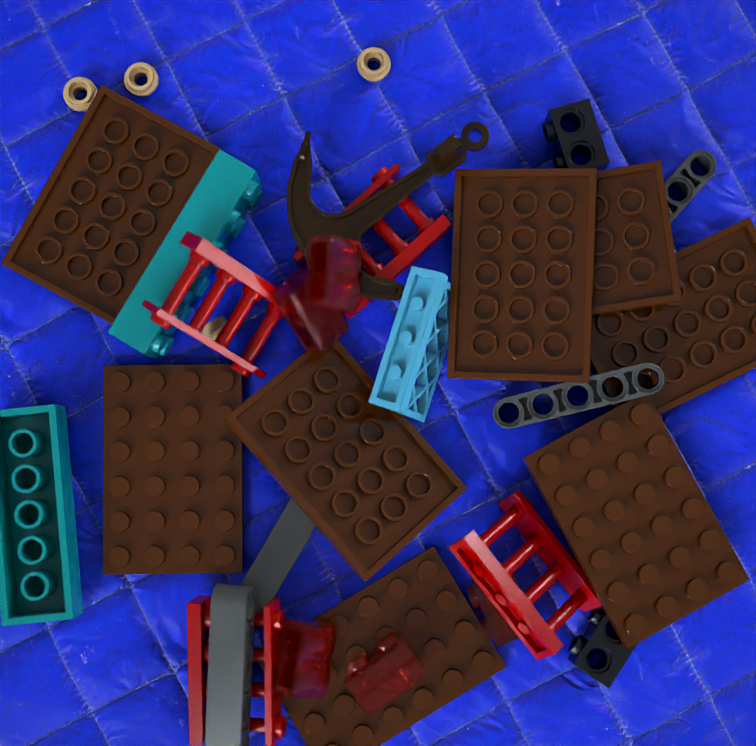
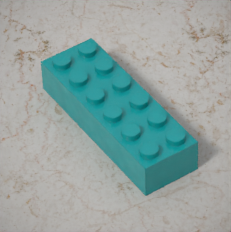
M219 149L110 327L109 334L156 360L160 354L165 356L169 352L175 340L171 336L177 327L171 325L169 330L151 321L149 318L152 312L141 305L144 300H147L160 308L190 260L187 257L190 250L179 244L186 231L204 238L228 254V250L225 249L232 237L236 239L240 235L246 224V221L243 219L249 208L255 209L264 193L261 190L263 185L255 169ZM209 263L207 268L202 267L173 315L175 318L184 323L188 321L193 310L190 308L191 303L196 295L201 297L209 286L210 279L207 277L212 271L213 265Z
M50 404L0 410L1 626L74 619L84 613L66 406Z

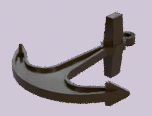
M480 122L468 123L461 132V139L456 138L454 134L428 152L425 164L350 210L339 214L326 213L318 209L312 201L310 194L313 168L310 144L311 132H306L292 166L286 198L288 220L293 237L303 256L314 270L332 285L355 296L371 300H401L405 289L404 285L370 276L361 270L355 254L357 243L366 232L430 178L445 177L455 168L465 163L467 150L470 152L483 150L489 140V131ZM471 132H478L481 135V140L479 142H471L468 135Z

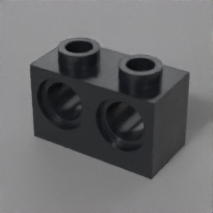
M589 98L549 110L545 122L542 123V128L546 141L548 143L552 142L556 153L553 155L554 168H597V171L605 170L610 162ZM560 121H572L576 126V131L566 132L562 129ZM575 151L583 153L587 163L584 165L574 163L571 159V153Z
M600 606L593 609L587 619L589 626L583 635L578 634L572 640L568 648V652L571 654L567 659L574 666L609 688L637 644L627 649L623 646L617 634L607 635L606 625L610 620L603 607ZM594 648H600L602 650L601 660L594 665L587 664L586 657L588 652Z

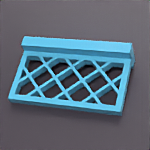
M415 266L411 267L368 401L371 404L423 423L425 422L448 349L450 302L448 305V300L450 299L451 283L447 281L448 276L444 273Z

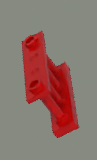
M395 163L389 170L386 166L381 168L371 178L373 184L341 213L350 210L394 183L400 176V167ZM410 197L398 206L419 227L417 231L420 235L411 243L407 239L403 241L384 219L379 221L372 228L392 248L394 258L386 266L382 263L378 264L357 243L356 260L368 275L395 281L450 231L452 223L443 214L436 220L433 217L428 218ZM296 245L294 249L297 253L293 255V258L301 266L306 259ZM332 285L343 296L341 300L344 304L340 306V310L349 321L373 301L347 293Z
M186 231L179 244L190 250L187 256L190 258L189 262L160 308L147 300H144L141 306L152 312L149 319L167 330H169L171 325H174L232 360L233 363L230 368L248 378L252 372L264 379L267 373L252 365L279 319H284L286 314L300 319L306 307L204 238ZM210 263L217 268L215 273L217 278L187 325L173 315L202 267L207 268ZM237 281L244 286L241 290L243 295L216 340L213 341L200 332L230 284L234 285ZM261 298L269 302L266 307L268 312L241 357L229 351L227 347L255 301L260 302Z
M517 490L498 502L505 513L480 536L472 530L457 538L448 548L535 659L540 660L555 655L564 646L556 636V631L579 608L583 612H587L602 605L582 569L533 509L530 500ZM514 524L527 541L500 564L490 552L489 546ZM536 552L549 569L523 593L512 580L511 575ZM558 580L571 597L545 621L534 608L533 603Z
M198 595L187 603L189 745L197 746L205 744L211 596ZM272 598L263 606V612H255L254 627H264V648L253 647V662H264V683L252 682L251 697L265 698V718L250 717V732L265 733V746H276L279 740L285 736L286 717L281 715L280 631H283L285 626V611L280 609V598Z

